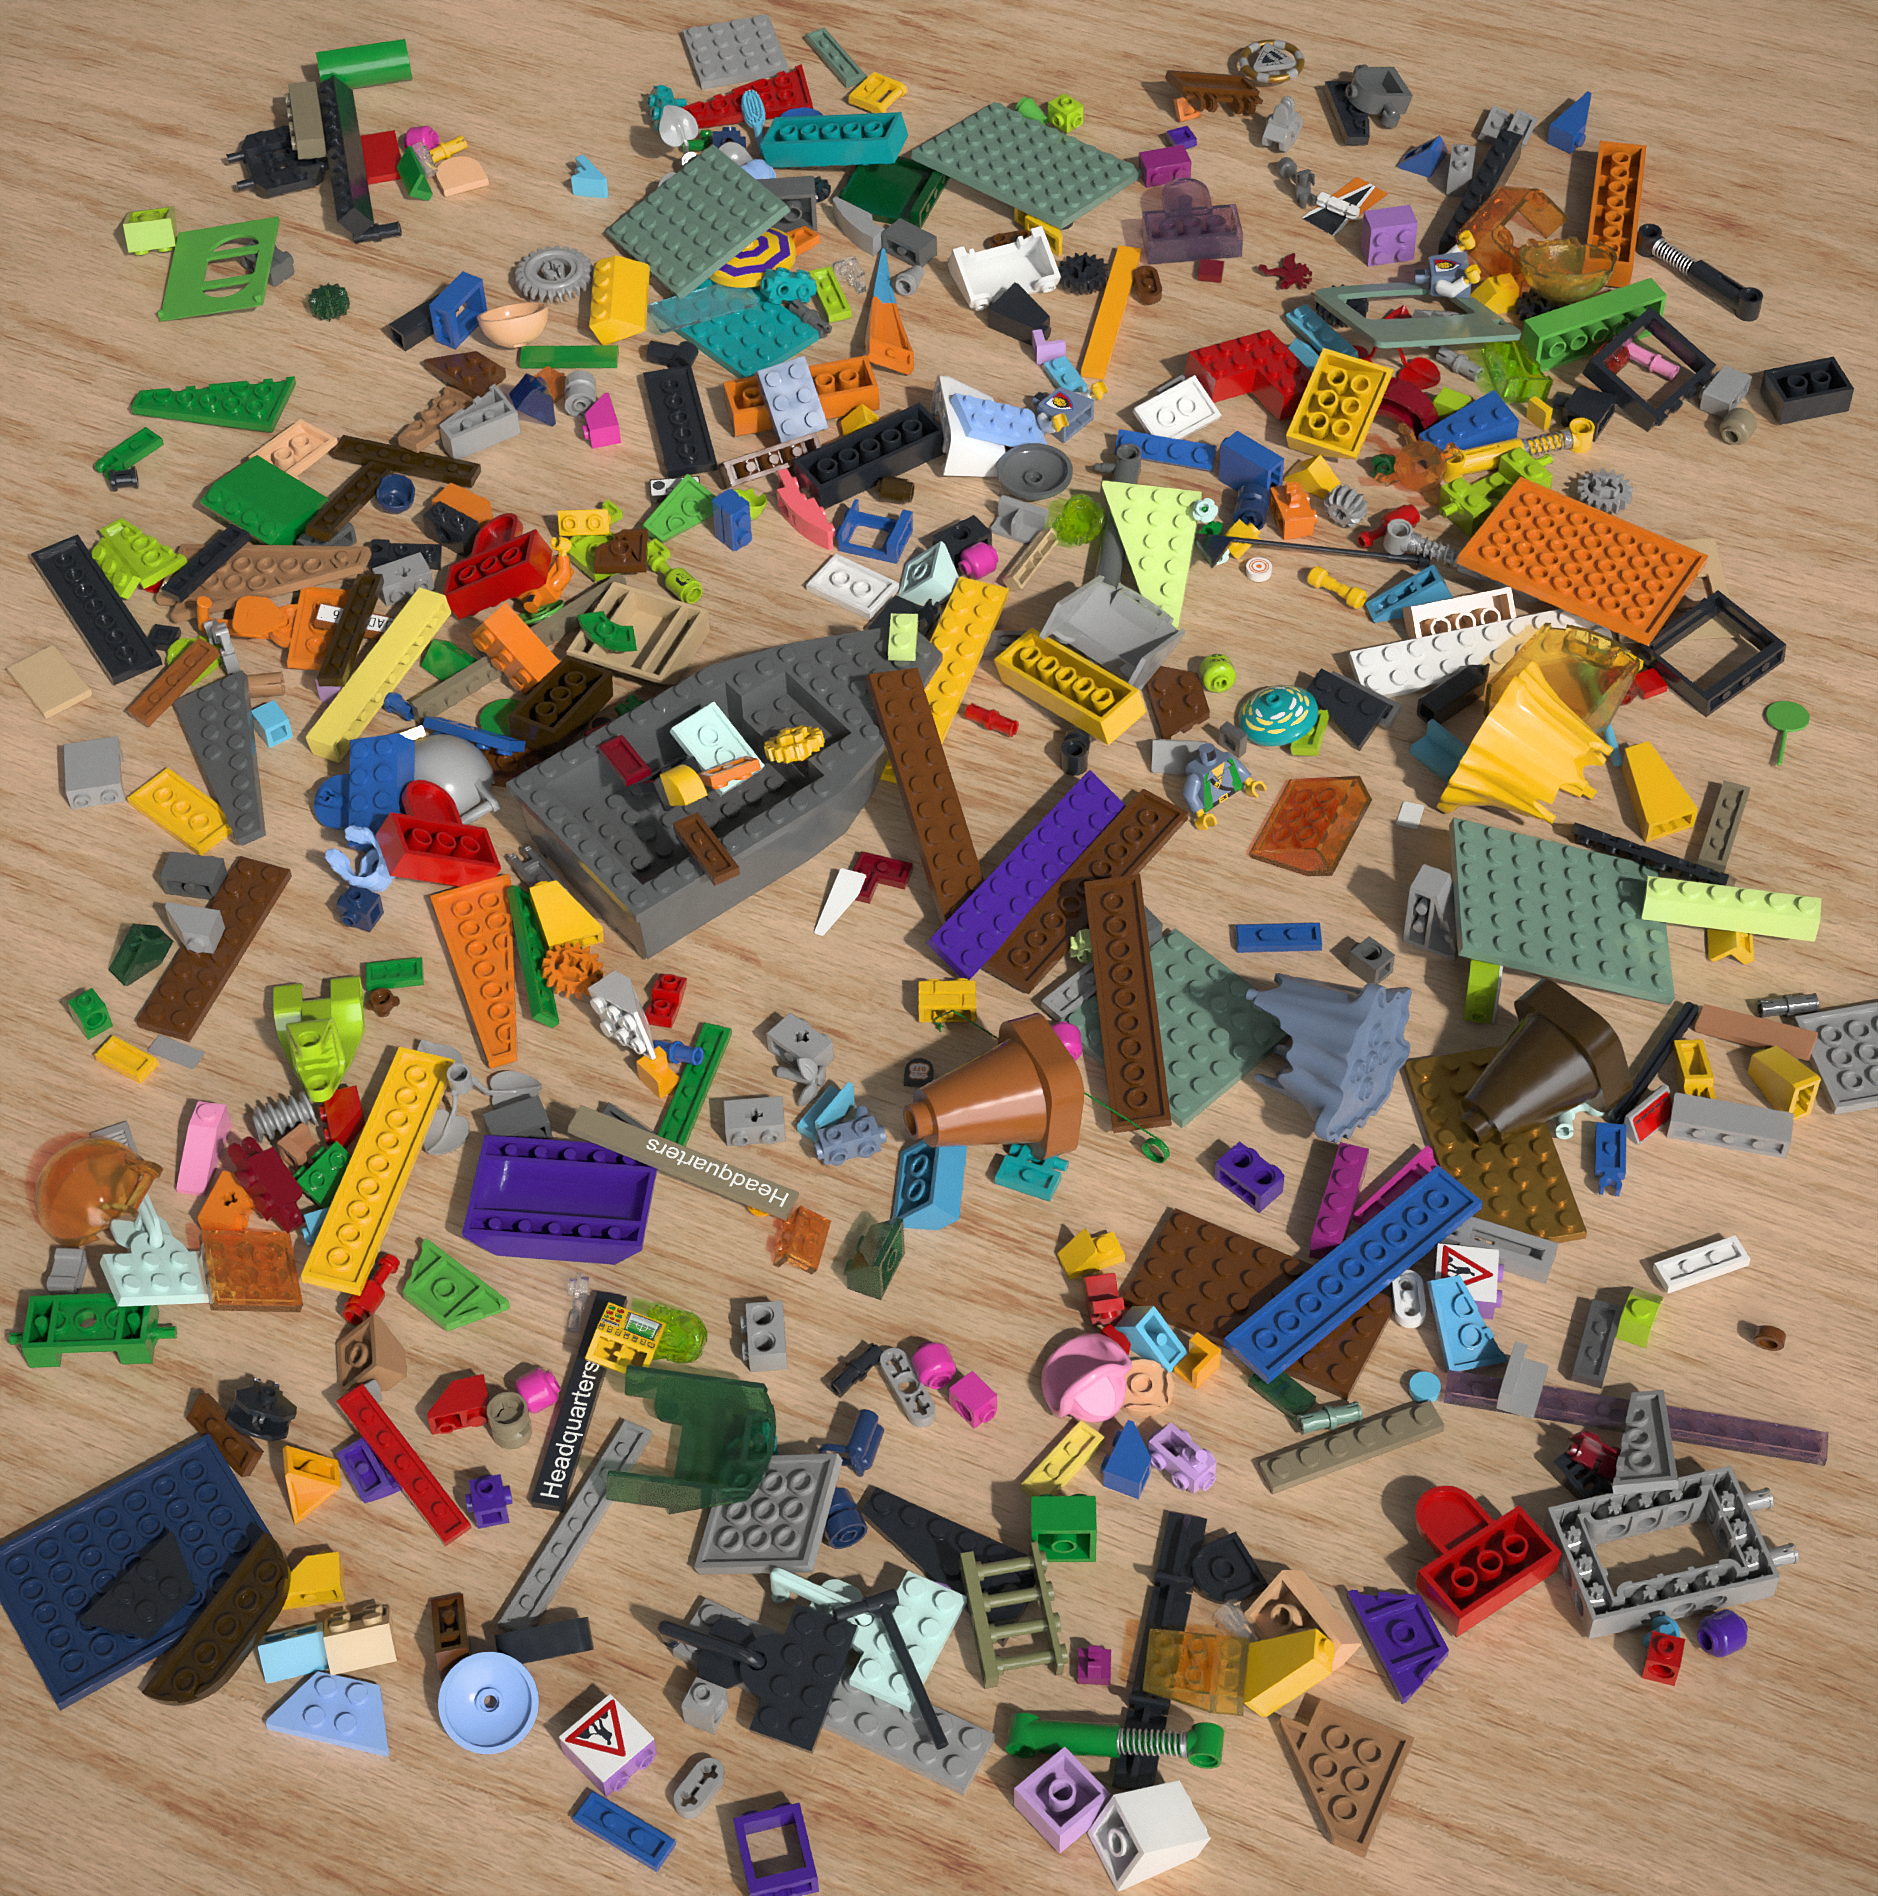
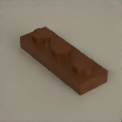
M698 812L673 823V831L714 886L740 875L739 866Z
M209 1393L199 1394L186 1419L202 1436L210 1434L226 1462L241 1477L250 1476L264 1451L250 1436L240 1434L226 1422L227 1412Z

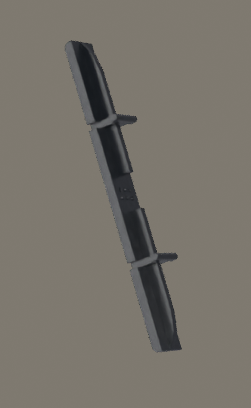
M1169 1512L1158 1569L1154 1575L1155 1586L1160 1588H1153L1133 1688L1128 1699L1129 1708H1134L1135 1710L1127 1711L1124 1731H1127L1128 1728L1132 1731L1135 1728L1138 1732L1141 1728L1142 1732L1145 1729L1148 1732L1153 1729L1156 1733L1159 1729L1160 1733H1162L1166 1729L1167 1717L1161 1715L1169 1714L1192 1600V1594H1187L1186 1592L1193 1593L1194 1579L1191 1578L1190 1573L1194 1557L1203 1545L1207 1525L1206 1518ZM1128 1752L1125 1755L1121 1753L1117 1759L1112 1787L1133 1791L1154 1786L1160 1756L1158 1754L1156 1756L1152 1754L1147 1756L1146 1753L1143 1756L1140 1753L1135 1755L1134 1752L1132 1755Z

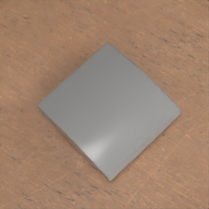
M1493 105L1478 139L1493 145L1501 129L1523 135L1521 149H1524L1538 118L1520 109H1517L1513 115Z

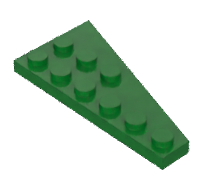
M295 376L286 377V381L273 382V378L263 379V383L250 384L248 381L209 384V388L196 389L194 385L186 386V390L172 391L170 388L140 390L131 408L133 414L273 433L295 388L296 379Z

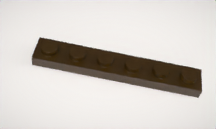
M342 435L333 450L335 459L367 465L373 460L394 467L396 472L470 488L473 487L481 473V465L478 463L422 451L416 453L403 447Z
M371 460L306 525L305 535L314 537L319 541L330 542L376 494L382 478L394 474V467Z
M357 574L317 676L319 686L345 687L384 585L382 574Z

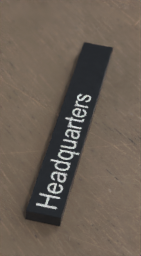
M599 1291L596 1293L531 1501L534 1508L564 1512L607 1368L586 1361L585 1357L608 1302L626 1308L627 1296Z

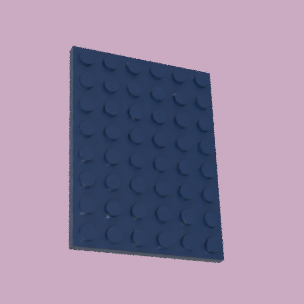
M208 1433L1 1545L0 1603L61 1711L177 1646L263 1533L267 1532L269 1535L271 1533ZM170 1531L173 1532L197 1594L150 1640L136 1638L131 1634L119 1635L110 1633L109 1629L92 1626V1629L84 1628L79 1619Z

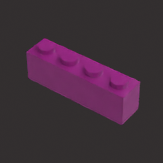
M1340 1142L1311 1236L1309 1257L1321 1260L1346 1240L1367 1170L1368 1148Z

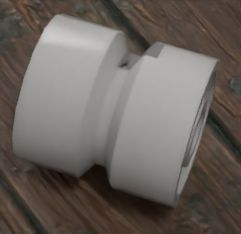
M582 370L574 371L566 376L564 381L565 409L574 417H585V413L597 401L596 379L589 372Z

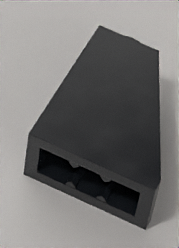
M1014 282L988 308V328L1032 346L1033 330L1042 329L1045 341L1050 337V316L1018 283Z

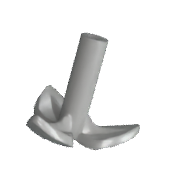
M797 1058L799 1070L780 1066L777 1069V1077L806 1085L797 1102L798 1106H804L817 1096V1084L823 1087L826 1080L825 1066H820L818 1069L817 1064L809 1058Z

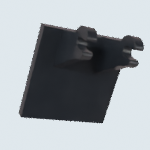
M895 595L871 623L868 630L889 627L891 613L918 614V632L925 636L940 618V613L938 612L941 609V605L936 601L933 606L932 599L930 598L924 606H921Z

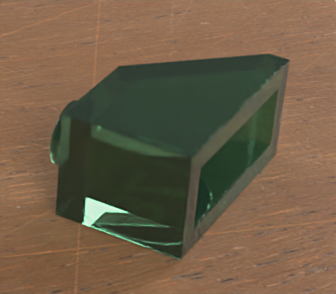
M133 923L108 970L124 986H129L160 966L174 941L157 925Z

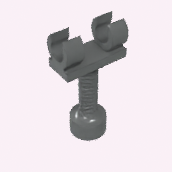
M1290 157L1282 158L1276 168L1282 177L1290 178L1296 184V202L1302 208H1306V202L1312 203L1314 207L1315 195L1311 193V183L1313 186L1315 185V175L1309 169L1297 172V165Z

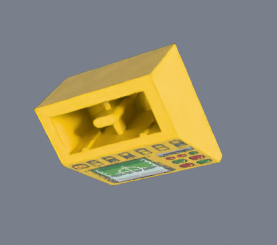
M608 1302L585 1359L588 1362L644 1382L666 1324Z

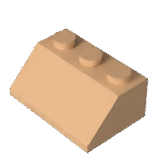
M1282 1570L1242 1615L1261 1640L1318 1629L1334 1643L1335 1657L1333 1659L1332 1672L1343 1666L1362 1644L1303 1570Z

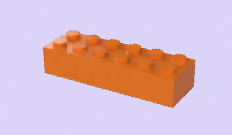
M867 355L808 366L826 419L847 416L861 404L872 411L880 410L879 387ZM755 376L723 382L725 405L735 436L773 430Z

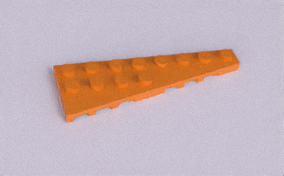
M509 873L430 895L436 918L490 1069L518 1061L513 920L507 895V889L512 886Z

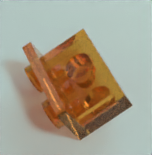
M800 1205L794 1212L790 1213L787 1221L783 1220L781 1223L783 1233L773 1249V1253L776 1254L773 1265L779 1268L782 1264L788 1262L811 1275L816 1272L831 1220Z

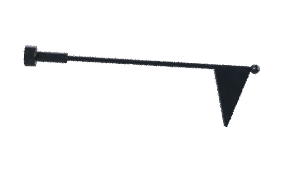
M1195 533L1194 539L1211 568H1214L1233 542L1387 558V561L1417 564V570H1424L1430 564V556L1424 557L1423 553L1418 555L1413 553L1393 555L1390 553Z

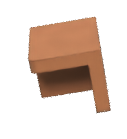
M304 1122L277 1142L282 1160L296 1172L303 1165L308 1169L314 1163L311 1157L322 1147L311 1138L308 1125Z

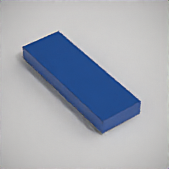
M1320 923L1235 925L1237 953L1322 951Z
M591 1791L572 1817L573 1822L655 1872H658L676 1846L675 1839L594 1791Z

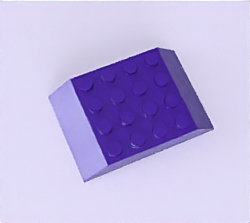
M484 1135L462 1235L464 1238L496 1256L616 1265L643 1249L658 1169L595 1143Z

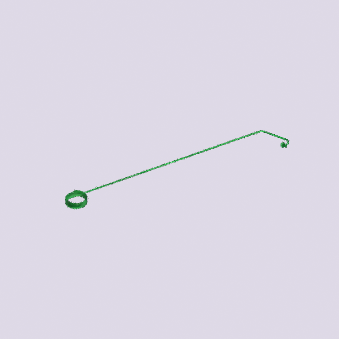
M950 1010L934 1018V1023L938 1026L937 1029H939V1031L942 1032L941 1027L943 1028L942 1023L938 1024L936 1022V1019L941 1016H945L951 1012H954L963 1019H966L976 1027L980 1028L981 1030H983L984 1032L988 1033L989 1035L993 1036L998 1040V1037L986 1031L976 1023L970 1021L969 1019H967L955 1010ZM1084 1092L1091 1099L1154 1137L1148 1138L1142 1144L1144 1154L1151 1161L1161 1164L1169 1158L1170 1150L1161 1139ZM1148 1144L1151 1145L1153 1148V1144L1156 1145L1162 1151L1164 1157L1158 1156L1154 1152H1152Z

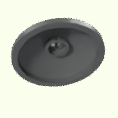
M1028 443L1010 449L1001 457L997 466V477L1002 487L1012 495L1027 500H1044L1060 494L1069 486L1073 476V466L1068 456L1058 448L1041 443Z

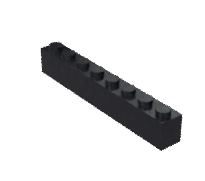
M1501 129L1440 238L1438 255L1447 253L1456 244L1459 245L1461 243L1459 235L1465 230H1469L1474 240L1476 239L1520 159L1523 135Z

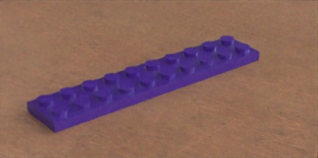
M1089 770L934 933L926 944L961 978L970 980L1000 948L1024 916L1122 812L1126 805Z

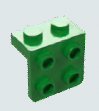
M336 1141L328 1149L322 1146L311 1157L314 1163L308 1169L303 1165L293 1176L302 1190L322 1209L330 1207L352 1156Z

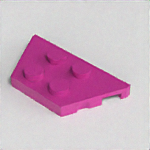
M1427 1145L1353 1213V1221L1365 1225L1438 1166L1433 1158L1431 1147Z

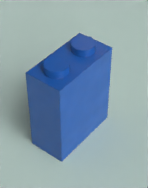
M1236 431L1222 441L1219 463L1220 482L1237 492L1245 484H1259L1264 486L1269 491V494L1271 487L1282 485L1284 458L1239 431Z

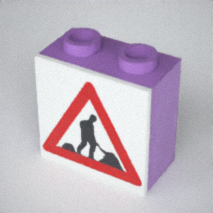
M1438 1243L1433 1280L1460 1275L1477 1304L1478 1312L1483 1319L1493 1320L1495 1308H1501L1502 1290L1497 1289V1282L1502 1283L1504 1264H1498L1499 1250Z
M611 1694L559 1736L563 1754L605 1797H608L613 1791L617 1792L624 1788L629 1778L639 1769L647 1768L657 1754L654 1737Z

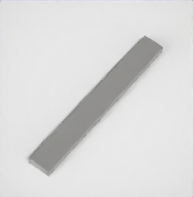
M624 1419L498 1621L499 1629L511 1632L536 1627L652 1439L651 1430Z

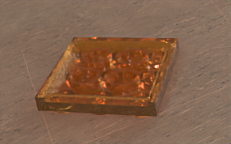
M201 1230L198 1238L210 1310L301 1311L303 1301L290 1233Z

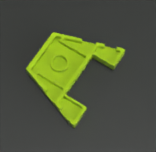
M609 499L602 504V509H608V513L612 515L611 525L623 519V511ZM610 531V535H575L570 539L571 548L566 553L567 556H569L570 561L595 582L618 574L595 573L594 570L595 548L602 543L608 544L615 539L614 533ZM656 538L648 543L647 566L649 565L650 558L655 554L663 555L666 559L671 558L670 550Z

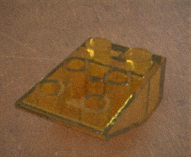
M1150 1629L1143 1691L1208 1713L1244 1716L1245 1704L1243 1702L1249 1638Z

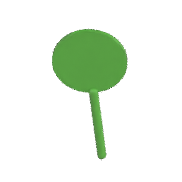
M1790 701L1775 702L1766 711V719L1769 724L1782 731L1776 762L1777 766L1782 765L1787 733L1804 729L1810 720V715L1803 706Z

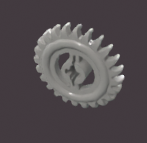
M548 246L545 250L537 249V253L531 252L529 257L525 256L522 262L517 265L518 268L515 271L516 283L520 291L524 290L525 296H528L530 292L532 300H535V296L539 294L541 302H543L545 296H548L551 304L554 296H557L560 303H562L563 294H566L569 300H571V291L576 292L577 296H580L579 287L586 291V283L590 286L591 279H593V265L590 263V259L584 253L578 252L577 249L572 248L569 250L567 246L560 248V246H555L554 248ZM564 265L571 269L567 276H565ZM541 267H543L544 279L537 275Z

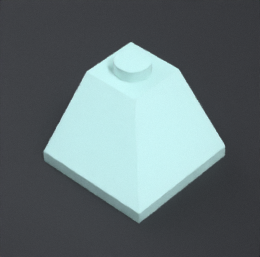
M942 541L906 563L898 594L899 597L920 605H925L926 601L930 598L932 599L933 606L936 601L939 604L946 600L949 601L959 576Z

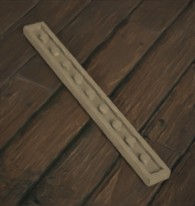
M620 573L616 574L530 629L548 647L579 628L578 615L593 613L612 583L617 582L626 585V578ZM488 655L484 656L413 700L411 706L414 720L420 726L423 725L425 716L436 717L505 673L493 666Z

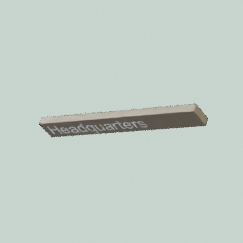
M583 1105L579 1107L568 1126V1133L786 1221L799 1197V1192Z

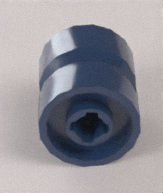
M1250 483L1240 487L1233 513L1234 524L1240 519L1246 525L1252 523L1258 530L1263 528L1270 501L1269 491L1264 486Z
M843 1487L835 1488L824 1528V1534L830 1546L834 1549H844L854 1545L866 1535L868 1530L861 1513L856 1510L857 1505L851 1493Z

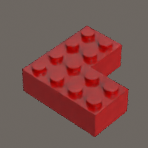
M1268 329L1190 351L1184 376L1189 379L1195 375L1213 403L1252 392L1280 421L1295 415L1312 372Z

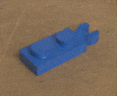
M1596 1122L1594 1177L1600 1178L1598 1193L1603 1195L1604 1188L1612 1186L1615 1189V1196L1619 1197L1622 1188L1621 1180H1624L1626 1175V1125Z

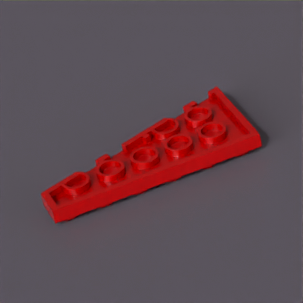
M800 64L795 66V70L789 73L781 71L776 73L777 77L769 80L762 78L732 89L731 94L723 96L720 93L714 95L713 100L706 103L698 101L681 108L688 111L695 118L698 128L746 122L742 114L741 101L743 94L749 89L751 91L754 90V92L756 91L761 98L765 109V119L780 117L784 112L794 108L805 107L813 109V103L803 67Z

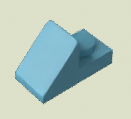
M584 155L576 157L575 175L571 177L573 194L604 199L609 197L606 177Z

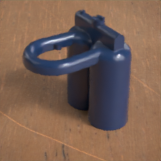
M859 1410L846 1446L825 1443L820 1446L819 1454H828L826 1451L847 1453L849 1458L842 1457V1465L852 1466V1470L856 1471L858 1477H862L865 1470H869L872 1467L884 1434V1428L877 1424L879 1416L871 1410Z

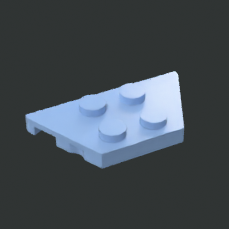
M317 1671L265 1723L268 1730L386 1757L390 1753L387 1742L382 1691L380 1685Z

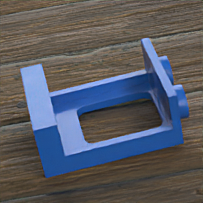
M855 499L851 508H847L845 511L843 524L839 525L836 530L835 538L839 542V551L897 564L913 532V511L903 509L899 519L895 520L859 512V500ZM858 526L889 533L881 549L855 545L849 541Z

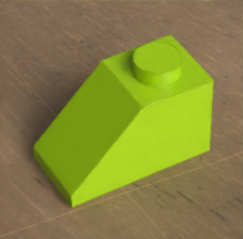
M1634 1287L1623 1310L1616 1338L1646 1348L1664 1297Z

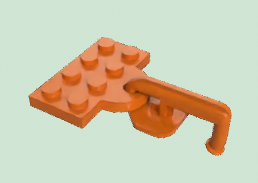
M308 587L300 590L298 604L285 605L279 608L267 597L244 596L236 603L233 620H216L218 624L225 622L230 636L272 639L273 642L281 647L289 648L287 668L320 671L335 631L314 627L319 604L321 602L345 607L351 590ZM200 596L196 600L198 628L206 634L203 622L215 618H209V608L212 606V601L206 596Z

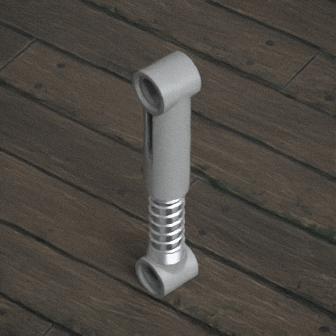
M1394 519L1389 522L1383 540V547L1388 553L1401 555L1406 551L1411 553L1416 551L1417 555L1423 553L1424 557L1428 555L1430 559L1437 558V562L1442 560L1444 564L1450 563V566L1457 568L1459 573L1499 587H1510L1457 564L1458 555L1463 549L1455 550V546L1450 548L1448 544L1444 546L1442 542L1436 543L1435 539L1430 541L1428 537L1426 539L1422 538V535L1417 534V532L1415 533L1412 525L1404 519ZM1511 587L1512 591L1518 593V596L1523 601L1529 603L1539 601L1536 597Z

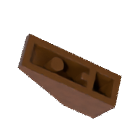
M463 1593L431 1599L434 1648L441 1685L447 1674L456 1664L472 1655Z

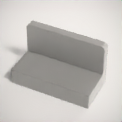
M1153 739L1151 771L1153 773L1186 774L1187 764L1200 756L1199 747L1207 743V741Z
M1515 1341L1500 1389L1496 1409L1532 1419L1534 1418L1542 1392L1548 1365L1526 1359L1527 1344Z

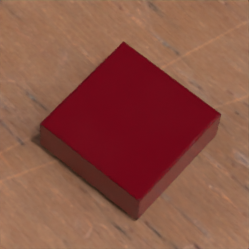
M1201 259L1198 281L1221 283L1225 261Z

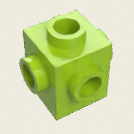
M1064 93L1048 103V122L1067 134L1083 124L1084 105Z

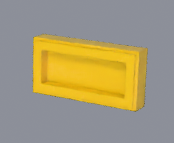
M114 1035L94 1054L96 1061L139 1084L159 1065L157 1058Z

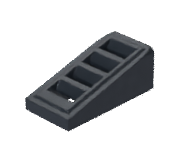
M1564 1452L1554 1460L1551 1474L1578 1500L1592 1498L1600 1491L1604 1495L1613 1493V1489L1607 1480L1595 1473L1597 1469L1595 1466H1593V1469H1588L1570 1459V1455L1567 1452ZM1582 1473L1584 1476L1577 1480L1575 1477ZM1592 1482L1594 1486L1586 1491L1584 1487Z

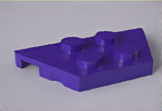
M1358 1590L1348 1591L1347 1599L1401 1704L1406 1703L1448 1657L1449 1649L1420 1595H1394L1389 1592H1378L1377 1596L1358 1594Z

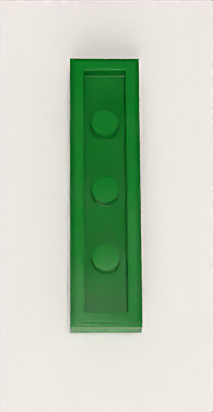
M618 345L522 346L520 367L522 369L617 368L619 347Z

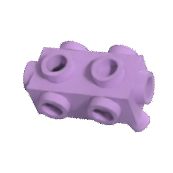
M1170 1422L1164 1429L1159 1428L1150 1436L1148 1452L1151 1456L1152 1466L1159 1471L1167 1470L1172 1475V1482L1178 1489L1182 1491L1188 1489L1194 1494L1200 1488L1206 1491L1214 1484L1217 1462L1210 1451L1204 1448L1201 1449L1193 1442L1188 1432L1184 1429H1178Z

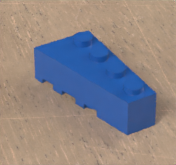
M1492 390L1420 433L1416 457L1428 472L1437 470L1440 467L1441 454L1447 448L1455 447L1465 450L1516 438L1519 419L1496 391Z

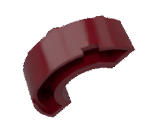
M1391 377L1376 415H1385L1394 419L1405 431L1406 440L1418 443L1420 433L1440 422L1438 412L1429 397L1412 382Z

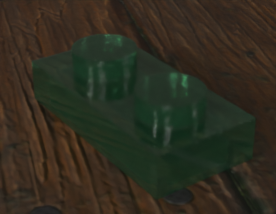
M1285 1372L1279 1374L1269 1384L1256 1373L1248 1379L1249 1388L1295 1423L1297 1422V1415L1305 1414L1316 1403V1396Z

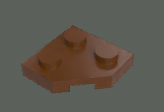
M622 529L615 534V539L608 544L602 543L595 548L594 560L595 573H646L649 542L648 529Z

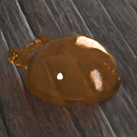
M101 1137L76 1140L57 1151L47 1161L39 1174L35 1190V1207L38 1219L49 1237L59 1244L81 1246L98 1241L99 1238L96 1234L110 1227L113 1219L136 1221L139 1215L137 1210L154 1179L161 1176L163 1168L155 1162L145 1161L126 1144Z

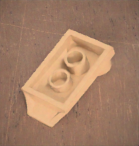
M300 419L251 454L249 460L258 455L299 480V474L320 459L339 441L330 434Z

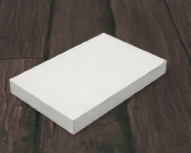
M1195 375L1135 407L1132 411L1147 434L1180 440L1219 420L1222 416Z
M835 554L806 584L807 591L871 620L899 590V583Z

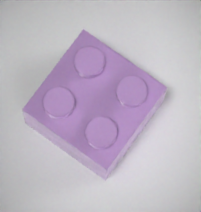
M1066 1747L1062 1748L1014 1788V1806L1059 1854L1091 1828L1111 1799V1794Z

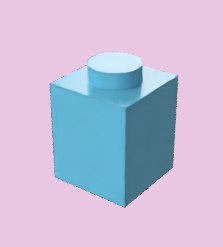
M275 700L252 710L254 728L269 748L293 737L289 719Z

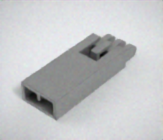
M1475 1217L1469 1218L1441 1241L1442 1244L1499 1250L1498 1264H1504V1271L1545 1284L1558 1247L1556 1242ZM1475 1237L1480 1238V1239H1482V1242H1481V1241H1478V1240H1475L1474 1238H1475ZM1486 1240L1493 1242L1494 1245L1486 1243Z

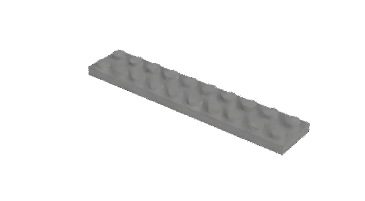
M706 1598L688 1625V1628L709 1635L712 1626L716 1622L729 1619L749 1626L756 1639L768 1634L783 1635ZM680 1642L673 1649V1656L697 1668L702 1650ZM846 1664L822 1728L955 1792L965 1795L995 1741V1734L932 1705L949 1743L947 1747L937 1750L916 1701L910 1712L851 1686L850 1678L855 1668ZM741 1683L736 1686L744 1691L749 1692L744 1683Z

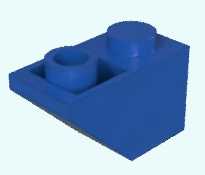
M1127 1420L1124 1429L1117 1430L1112 1443L1114 1450L1111 1456L1106 1454L1100 1472L1104 1474V1487L1139 1500L1151 1474V1456L1135 1423Z

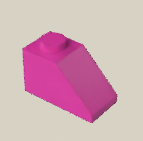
M609 392L604 393L585 413L586 425H582L584 439L590 440L592 449L621 443L619 423Z

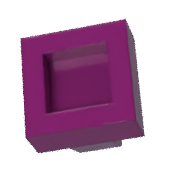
M1088 1645V1648L1078 1649V1684L1111 1685V1649H1102L1100 1645Z

